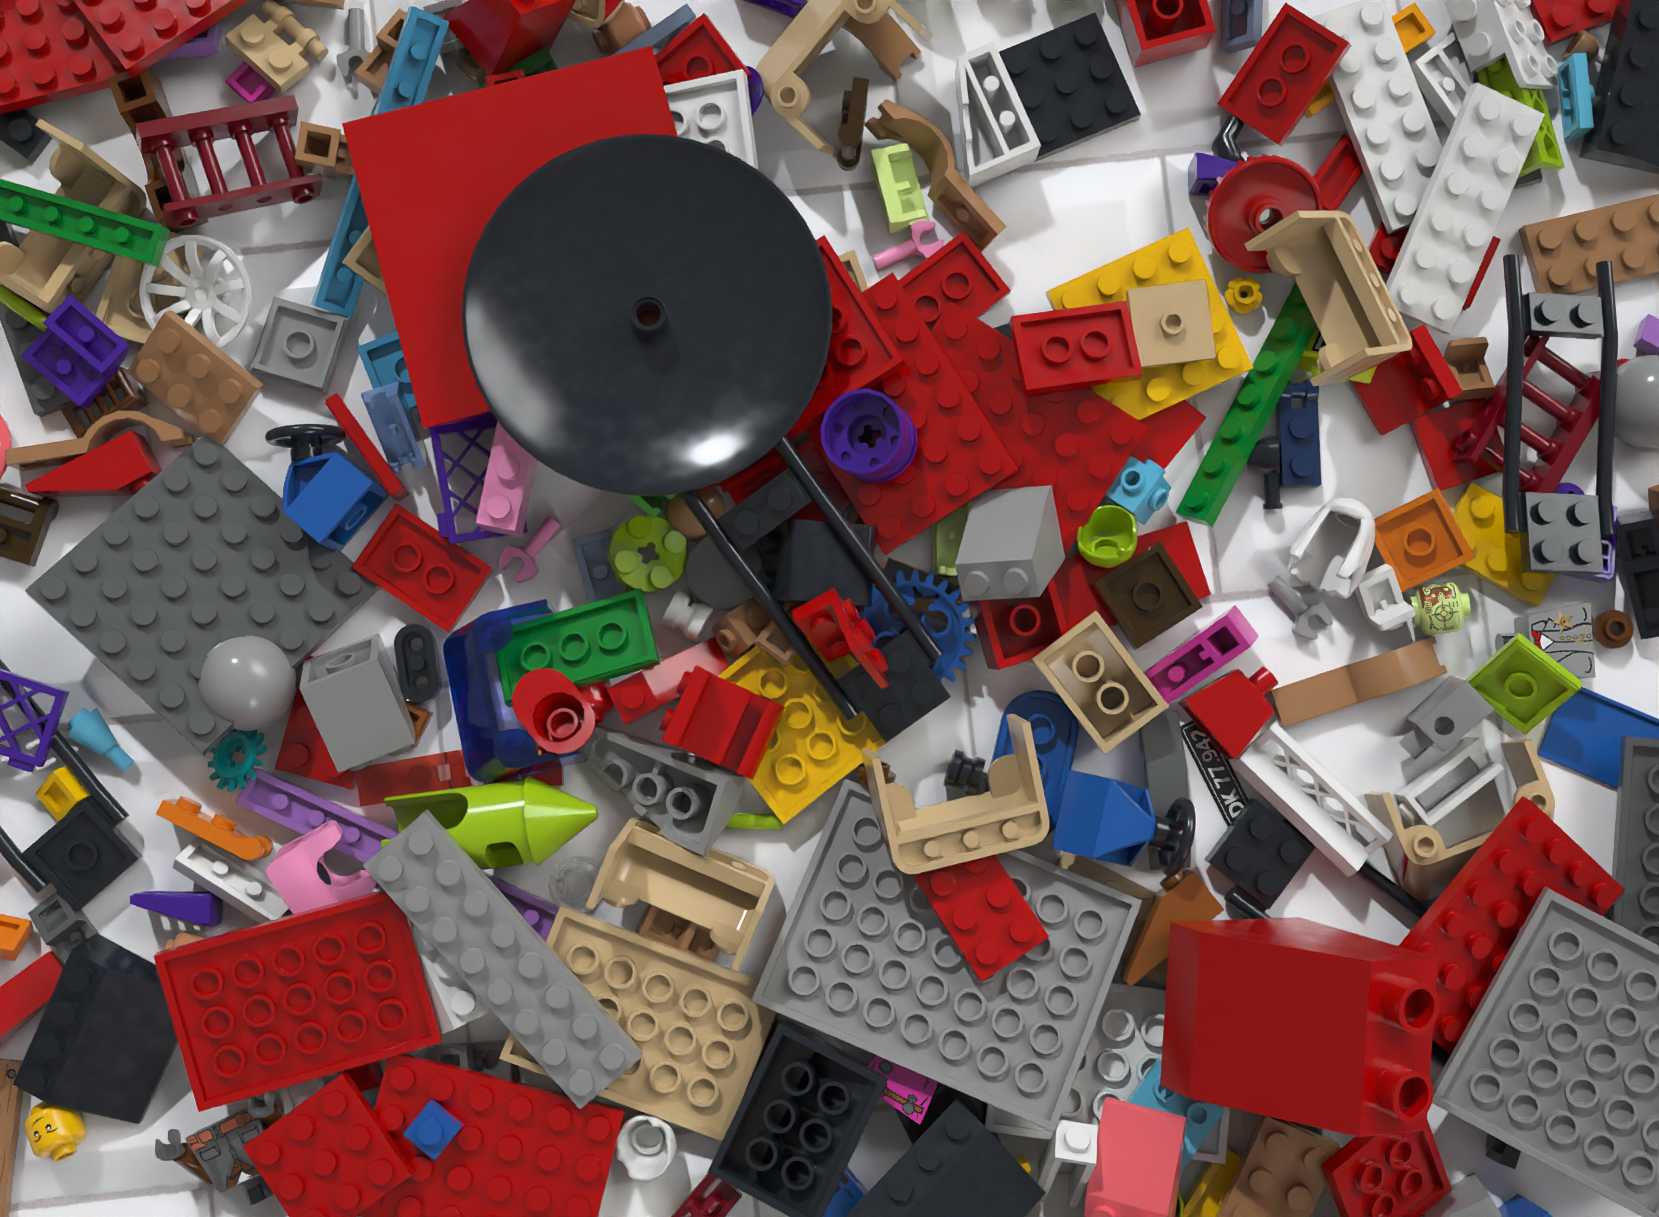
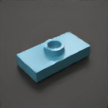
M1574 53L1558 67L1557 76L1565 141L1579 140L1594 128L1592 105L1595 92L1593 86L1589 84L1586 53Z

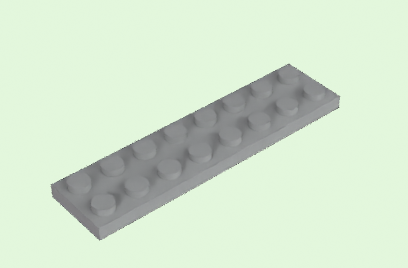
M428 809L362 865L579 1109L642 1057V1050Z

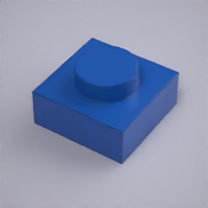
M432 1099L403 1135L433 1160H436L464 1124Z

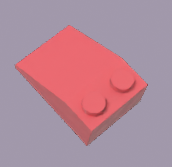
M1106 1097L1097 1134L1096 1166L1088 1181L1084 1217H1175L1187 1117Z

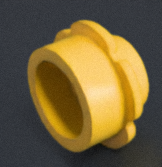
M1242 277L1232 279L1228 284V290L1224 294L1228 307L1239 314H1248L1251 312V309L1258 308L1263 299V295L1259 291V283L1250 277L1246 279ZM1246 292L1247 297L1242 298L1240 293Z

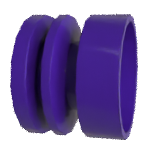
M871 389L851 390L836 398L825 412L821 425V442L828 458L845 472L871 483L887 482L903 474L913 462L918 447L917 429L910 415L885 394ZM876 432L882 437L876 439V447L873 448L867 442L873 439L872 433Z

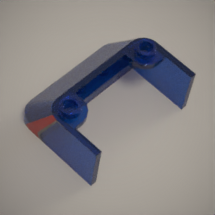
M547 599L487 612L452 632L444 642L443 655L465 766L468 774L474 780L483 784L497 783L588 761L587 753L580 748L567 754L546 753L539 755L536 742L527 731L519 728L501 731L486 655L501 651L510 643L513 636L512 625L556 613L557 610Z

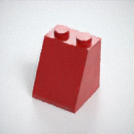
M469 0L446 13L443 19L449 22L448 27L486 74L490 76L506 71L543 47H546L549 52L576 0Z

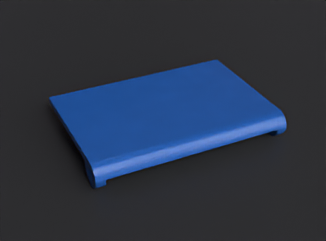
M1581 687L1578 692L1553 712L1537 755L1618 789L1621 736L1659 738V719Z

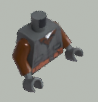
M275 1090L265 1093L264 1100H259L256 1096L250 1097L247 1108L194 1132L185 1138V1143H181V1133L179 1130H169L168 1141L171 1144H164L160 1139L155 1140L156 1157L162 1161L173 1160L210 1187H216L220 1193L241 1184L250 1206L272 1196L271 1189L243 1149V1146L285 1116L280 1107L274 1103Z

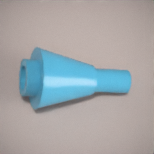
M83 708L67 723V726L71 728L66 735L67 737L102 756L105 755L122 772L126 771L135 762L117 744L118 741L97 708L91 712Z

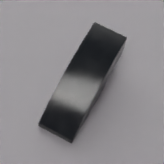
M1659 509L1619 516L1615 523L1624 561L1623 571L1641 640L1659 637Z

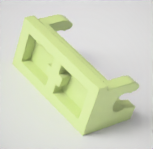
M903 143L881 149H872L870 165L889 234L911 229V225L918 221H930L914 166L912 152L908 144Z
M972 501L931 527V572H934V577L958 578L955 562Z

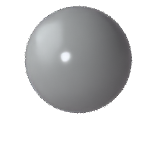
M1644 355L1633 358L1617 368L1614 435L1632 446L1657 448L1659 447V355Z
M245 635V637H237L223 643L220 642L206 655L208 657L202 667L201 679H198L199 692L204 703L211 711L226 720L234 721L233 729L249 731L264 728L277 721L288 710L296 691V673L294 668H291L286 655L277 645L258 636Z

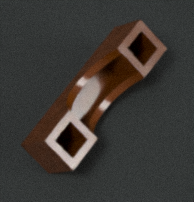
M148 68L133 78L127 71L108 77L119 113L128 125L135 141L136 123L173 117L161 81ZM184 147L175 148L173 154L188 198L200 197ZM152 153L142 154L148 178L147 184L144 186L156 221L165 227L163 204L172 203V199L157 155ZM208 218L202 219L197 224L186 228H179L176 225L165 228L171 232L179 233L209 221Z

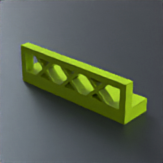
M1506 56L1477 72L1480 84L1545 114L1518 178L1539 168L1552 172L1564 168L1542 89L1519 87Z

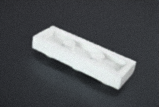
M199 836L174 860L173 869L260 924L286 917L291 911L265 874L227 850Z

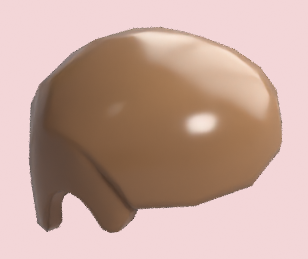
M701 489L696 490L716 519H719L728 512L725 499L718 490L713 489L707 494ZM685 492L676 494L671 500L667 499L665 515L674 530L681 532L684 537L693 542H699L708 535L680 497Z

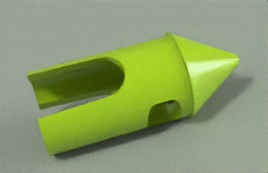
M526 776L523 780L399 795L384 799L386 807L391 806L395 813L399 833L428 809L481 870L532 863L539 866L598 819L597 806L530 776ZM393 838L381 840L382 848Z

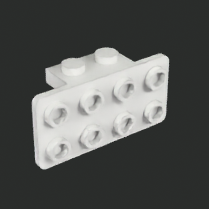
M1446 0L1444 2L1471 72H1479L1506 56L1519 87L1552 89L1558 85L1556 78L1558 68L1552 56L1547 54L1542 42L1544 31L1539 22L1533 19L1529 8L1531 0Z

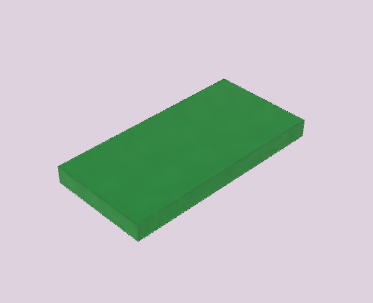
M641 588L491 631L504 702L509 708L513 707L512 695L516 684L525 674L535 669L550 668L560 671L578 688L661 665L645 594Z

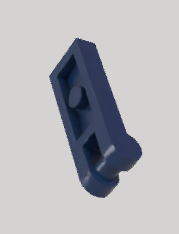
M1304 379L1302 383H1291V380H1289L1275 406L1276 430L1280 453V488L1319 487L1322 485L1318 420L1319 386H1313L1310 379ZM1291 398H1302V409H1291Z

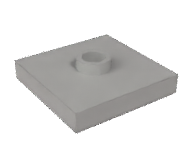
M273 297L250 370L327 394L351 321L339 315Z

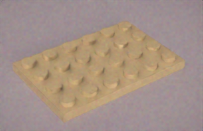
M561 904L546 939L547 945L643 1052L642 1057L597 1095L722 1141L743 1099L776 1015L775 1011L751 1001L760 980ZM509 1032L499 1059L552 1078L518 1039Z

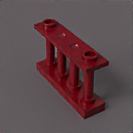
M294 95L136 123V141L141 155L148 153L157 155L172 199V203L163 204L165 227L176 225L179 228H186L197 224L202 219L290 201L296 204H303L314 200L316 196H320L323 183L321 173L305 176L303 168L295 163L296 147L290 128L296 126L299 108ZM270 131L275 134L290 179L272 183L266 182L251 138L254 133ZM227 138L236 140L251 187L228 191L212 145L215 141ZM190 145L197 148L212 195L188 198L173 154L175 148Z
M1525 335L1522 396L1555 418L1557 426L1551 437L1546 439L1521 422V441L1537 452L1536 456L1538 459L1528 472L1520 467L1519 493H1554L1599 417L1600 371L1583 373L1547 348L1545 345L1550 337ZM1536 360L1575 386L1576 394L1569 406L1566 407L1526 379ZM1507 367L1495 385L1492 397L1487 399L1472 426L1459 437L1456 443L1458 449L1451 459L1456 464L1476 462L1480 458L1503 474V455L1487 443L1498 425L1505 429Z

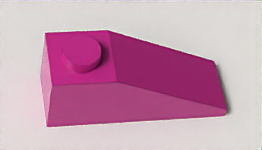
M1234 605L1143 673L1166 703L1169 704L1250 648L1259 635L1237 606Z

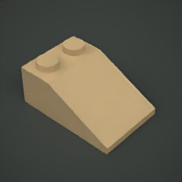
M1096 610L1032 658L1104 754L1108 753L1169 707Z

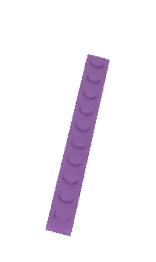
M253 767L257 773V778L251 780L248 777L247 786L242 789L236 804L303 835L328 821L335 820L344 834L341 835V839L334 845L333 849L364 863L382 849L381 840L391 839L399 834V832L258 767ZM484 872L546 942L560 906Z

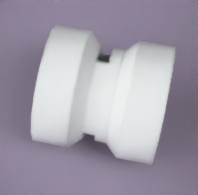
M677 591L663 616L661 625L670 630H675L679 627L680 631L684 632L686 638L697 642L708 624L714 608L704 603L690 604V597Z

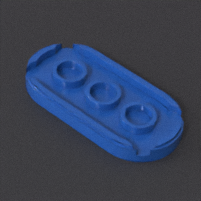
M1033 690L1014 698L1003 711L990 765L995 759L1014 753L1006 715L1014 713L1030 722L1049 816L1048 836L1057 824L1068 771L1072 767L1079 725L1075 715L1058 694L1045 690ZM988 780L986 781L984 792L990 791Z

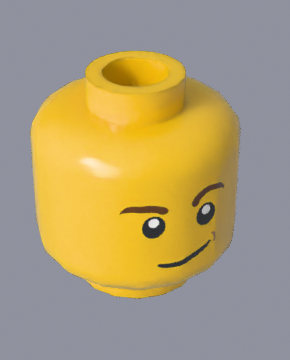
M44 1101L34 1106L30 1110L31 1115L24 1124L33 1154L40 1158L51 1157L53 1162L67 1159L76 1154V1146L85 1139L87 1133L80 1111L47 1104Z

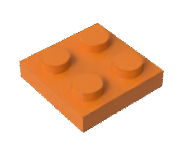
M1436 488L1374 519L1376 529L1374 542L1385 564L1387 563L1393 567L1401 593L1475 558L1440 488Z

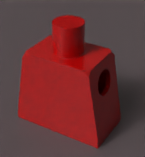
M1264 666L1249 678L1241 670L1234 669L1181 699L1178 704L1225 759H1235L1274 713L1273 707L1264 696L1279 683L1276 677Z

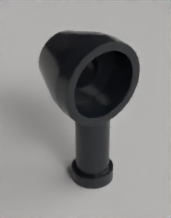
M1278 436L1264 437L1257 441L1249 456L1247 469L1263 474L1265 502L1263 503V509H1282L1279 480Z

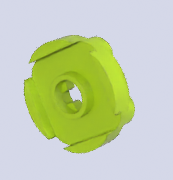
M635 515L619 526L612 534L607 547L608 563H611V567L615 572L614 577L618 583L626 589L632 591L641 588L644 594L662 591L676 582L685 568L687 555L685 550L686 539L681 532L674 530L669 522L657 516L653 518L650 515ZM648 545L653 548L656 560L651 559L648 564H644L642 562L643 555L638 553V548H645Z

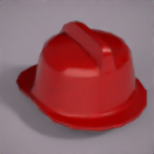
M550 668L535 669L525 674L516 684L512 695L513 710L521 724L544 750L558 755L572 753L581 749L591 738L595 728V713L589 702L563 673Z

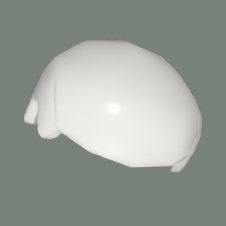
M640 1113L628 1119L620 1129L616 1158L623 1162L628 1169V1176L632 1179L642 1181L656 1179L664 1174L674 1160L677 1147L675 1134L665 1120L647 1113Z

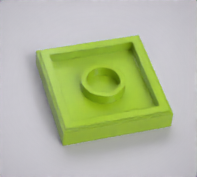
M1519 632L1465 679L1495 709L1494 711L1524 735L1529 733L1578 692L1582 685L1581 680Z

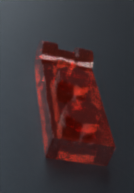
M455 750L373 764L356 770L360 807L382 804L386 797L472 786L471 777H466L464 763L468 761L467 750ZM449 764L451 779L440 781L438 766Z

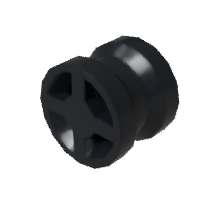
M955 749L944 778L943 786L948 788L957 786L963 788L965 794L974 795L980 782L986 759L980 757L971 759L966 757L963 751Z

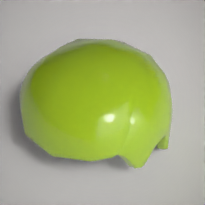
M1114 505L1097 507L1084 528L1079 527L1077 533L1080 555L1091 564L1106 568H1113L1127 561L1134 553L1138 541L1135 517L1125 508Z

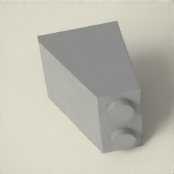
M1052 485L989 490L972 501L955 562L963 601L1040 597L1065 560Z
M379 633L304 661L299 689L338 773L349 768L351 771L360 770L368 766L373 759L386 754L388 756L402 754L410 748V745L415 744V727Z

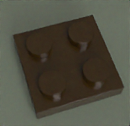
M1160 541L1092 583L1134 650L1203 607Z

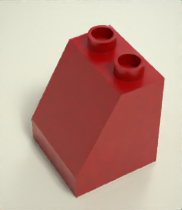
M1300 917L1170 922L1160 1085L1190 1099L1357 1137L1426 1130L1427 1113L1433 1101L1430 1068L1433 1024L1439 1013V998L1436 992L1438 958Z

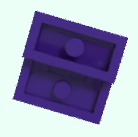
M70 294L43 322L47 326L44 332L20 356L79 407L85 410L116 373L129 353L131 346Z

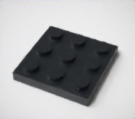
M1096 12L999 51L1000 57L1041 144L1036 161L1034 162L1139 120L1141 116Z

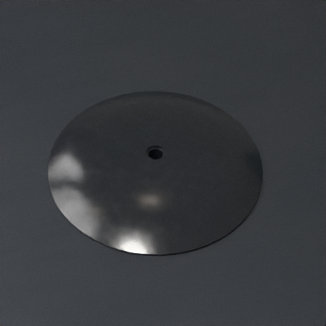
M657 134L622 135L597 140L553 158L525 178L499 205L486 224L475 246L468 267L463 291V336L470 368L487 406L505 431L536 460L558 474L599 490L639 496L670 495L701 489L743 471L765 456L797 423L814 395L828 357L832 334L831 290L823 257L806 221L790 199L756 168L724 150L693 139ZM645 311H655L660 315L658 322L651 326L643 325L638 321L639 316Z

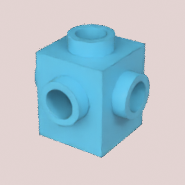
M1130 456L1105 496L1114 506L1125 508L1135 517L1136 521L1145 525L1155 511H1159L1165 505L1172 487L1163 477L1166 471L1158 464L1149 459L1142 463Z

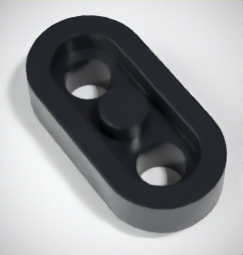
M417 624L404 626L398 631L394 639L400 689L403 695L411 701L419 703L429 702L437 697L442 688L436 639L434 634L424 626ZM415 638H421L423 642V647L418 652H414L411 649V642ZM426 676L429 685L425 690L421 691L417 688L416 682L419 677Z

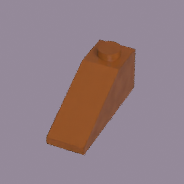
M1185 869L1174 876H1166L1160 882L1163 888L1154 895L1119 975L1129 986L1134 985L1168 957L1170 922L1209 921L1225 910L1194 871Z

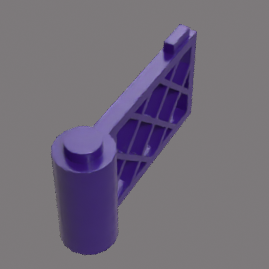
M492 412L429 428L443 513L436 514L440 538L448 537L449 545L511 536L486 530L480 531L481 528L479 526L471 533L457 535L454 517L462 507L475 516L478 514V510L466 501L478 485L484 486L485 481L482 479L486 475L488 465L478 477L460 464V462L472 446L490 458L491 452L476 442V440L484 430L496 428L498 420ZM478 431L473 438L464 432ZM456 434L469 443L457 460L442 451L441 435ZM444 460L452 465L447 473ZM455 468L475 481L463 499L452 492L448 486L447 479ZM451 498L459 503L454 511L452 510ZM526 521L524 525L523 534L528 532Z
M0 669V680L10 682L17 695V698L0 705V727L4 733V736L0 737V743L7 740L10 745L8 747L0 744V755L9 757L7 765L27 772H33L35 766L44 767L70 691ZM22 686L33 690L25 693ZM40 692L54 696L55 699L50 713L37 718L28 698ZM20 702L30 723L12 731L2 711ZM47 721L45 729H43L41 723ZM33 727L40 740L36 755L22 751L15 736Z

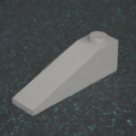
M597 724L591 738L585 744L580 760L613 791L618 790L634 805L633 809L638 814L648 817L661 829L659 832L667 840L700 855H707L734 815L746 779L745 776L711 761Z

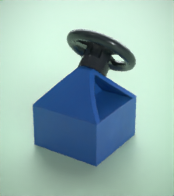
M294 424L270 429L265 434V440L268 444L276 447L291 448V464L288 467L283 487V513L319 544L335 551L337 549L342 551L390 496L389 493L360 467L338 452L323 454V447L336 445L344 441L346 433L342 428L326 424Z
M1069 770L1051 849L1132 867L1149 846L1158 849V864L1162 873L1166 876H1174L1183 868L1191 851L1196 826L1195 808L1189 798L1179 797L1171 804L1165 817L1155 815L1148 789L1111 778Z

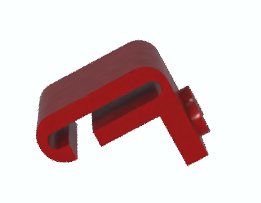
M695 665L693 672L685 671L679 682L676 693L682 696L676 709L668 708L661 722L659 730L665 732L662 741L680 747L753 780L786 707Z

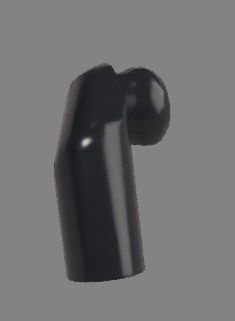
M1228 116L1212 142L1211 150L1214 156L1234 162L1238 160L1245 161L1235 142L1244 127V123L1237 117Z

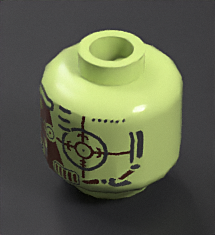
M1453 582L1419 586L1416 596L1410 597V605L1414 608L1416 614L1412 617L1414 627H1420L1426 635L1460 631L1464 623L1463 617L1471 616L1468 593L1460 594L1459 588Z

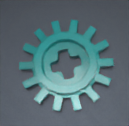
M232 729L219 742L216 748L213 747L210 750V753H213L214 756L213 761L208 762V768L214 767L215 772L209 777L211 781L220 779L216 786L217 788L222 790L228 785L227 791L234 792L238 784L239 789L246 788L248 783L247 775L251 780L257 778V773L253 766H264L265 762L256 758L267 751L265 745L260 746L265 738L263 733L260 732L257 735V729L249 731L239 730L238 732ZM241 751L245 755L243 762L236 763L232 760L234 753H240Z

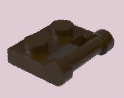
M853 77L852 91L844 90L841 127L838 131V142L841 149L837 154V163L845 171L856 169L860 162L869 79Z
M0 487V503L34 513L31 525L0 515V556L35 567L50 523L57 516L59 502L52 498L43 497L39 499Z

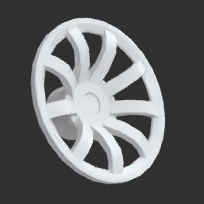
M182 235L168 240L160 264L168 273L179 280L181 285L171 286L151 283L157 267L145 264L140 278L139 296L146 321L153 330L164 312L172 310L178 315L187 311L189 314L186 316L185 321L194 328L195 324L202 318L208 340L219 349L226 347L238 337L250 316L252 287L243 263L230 248L211 237ZM197 244L208 246L217 251L210 260L206 272L200 265L197 257ZM185 246V256L191 273L189 274L178 267L167 254L176 248ZM226 259L234 267L239 279L225 281L218 276L220 266ZM242 289L240 312L229 307L232 297L231 291ZM150 293L179 296L180 302L155 314ZM219 313L236 322L230 331L221 338L216 331L214 322L215 315Z

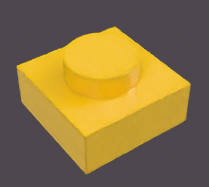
M66 766L53 770L35 793L57 822L89 797Z

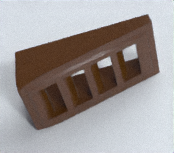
M122 366L119 367L102 391L90 403L95 402L102 413L99 418L95 416L90 404L84 410L74 401H71L61 408L63 415L77 438H83L88 428L102 416L116 411H138L150 404L137 381L126 373L128 369ZM119 387H121L126 396L122 401L115 391ZM107 394L114 405L110 410L102 398ZM80 410H83L90 422L85 428L76 414Z

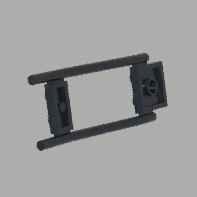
M1508 254L1503 257L1508 322L1502 481L1504 530L1507 534L1520 533L1522 573L1595 576L1603 573L1601 538L1615 536L1612 484L1618 328L1612 261L1596 263L1598 297L1534 292L1522 294L1520 257L1518 254ZM1525 335L1593 340L1602 338L1595 495L1519 493Z
M785 436L774 448L789 468L726 512L719 519L715 518L696 490L685 492L680 497L754 598L826 691L844 718L849 721L863 711L887 743L951 697L929 666L930 662L944 652ZM811 501L815 503L907 628L906 631L879 649L889 666V669L884 672L889 686L884 689L879 687L861 663L836 680L741 554L742 551L757 542Z
M0 659V669L11 672ZM0 680V685L12 700L17 698L11 683ZM32 697L28 698L37 718L45 716L46 714ZM20 702L17 703L16 705L20 708V710H21V711L24 713V715L27 717V715H26V713H25V711H24V709H23L21 703H20ZM47 721L41 723L43 729H45ZM57 729L51 748L90 796L23 853L0 826V853L36 894L51 883L72 907L79 911L143 856L116 827L129 817L128 812L101 784Z
M1250 798L1204 861L1235 884L1234 888L1230 889L1224 897L1228 904L1247 919L1272 918L1265 911L1272 907L1316 846L1286 817L1283 821L1258 800ZM1365 861L1356 872V874L1417 920H1420L1429 908ZM1432 1041L1431 1060L1443 1069L1451 1055Z

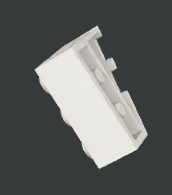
M994 41L958 56L955 82L965 181L972 188L1036 161L1041 144Z

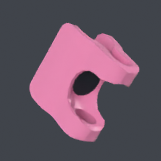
M335 820L328 821L282 846L276 853V859L272 860L266 868L267 877L293 914L370 894L377 884L367 870H361L349 876H339L332 873L326 867L324 853L333 848L341 839V835L344 834Z

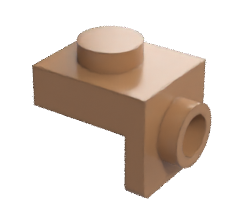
M1486 337L1461 338L1448 342L1444 359L1463 391L1452 398L1453 401L1492 397L1495 385L1484 359L1489 346Z
M753 597L748 602H744L724 615L712 627V632L716 637L718 645L735 660L754 645V641L771 619Z

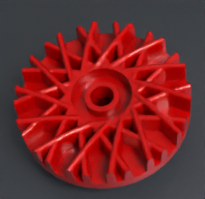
M1261 154L1262 157L1254 158L1249 156L1246 161L1238 160L1236 162L1237 166L1231 170L1226 169L1223 177H1217L1216 181L1218 184L1214 190L1209 191L1211 197L1205 201L1207 215L1203 216L1206 221L1204 229L1209 235L1210 244L1227 263L1248 273L1266 274L1273 273L1267 263V251H1248L1245 243L1296 211H1323L1324 209L1320 189L1310 173L1299 164L1277 155ZM1269 209L1268 218L1264 221H1259L1263 211Z

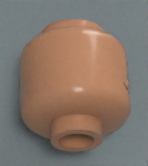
M624 2L612 21L597 27V30L592 32V36L599 51L602 54L608 52L612 56L649 30L651 25L640 6L634 7L631 3Z

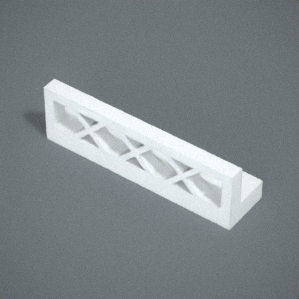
M1276 722L1252 741L1231 765L1347 877L1355 874L1369 855L1389 842L1394 835ZM1272 738L1284 749V755L1275 754L1265 743ZM1297 769L1307 771L1313 777L1314 783L1305 782L1298 775ZM1326 797L1336 799L1343 805L1344 811L1333 809L1327 803ZM1356 825L1366 827L1375 838L1368 842L1356 830Z

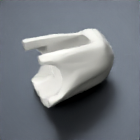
M1337 498L1329 500L1314 514L1296 536L1293 546L1289 551L1288 572L1302 583L1309 582L1310 587L1318 592L1325 591L1330 596L1338 594L1341 598H1348L1361 581L1374 546L1376 529L1370 510L1355 499Z

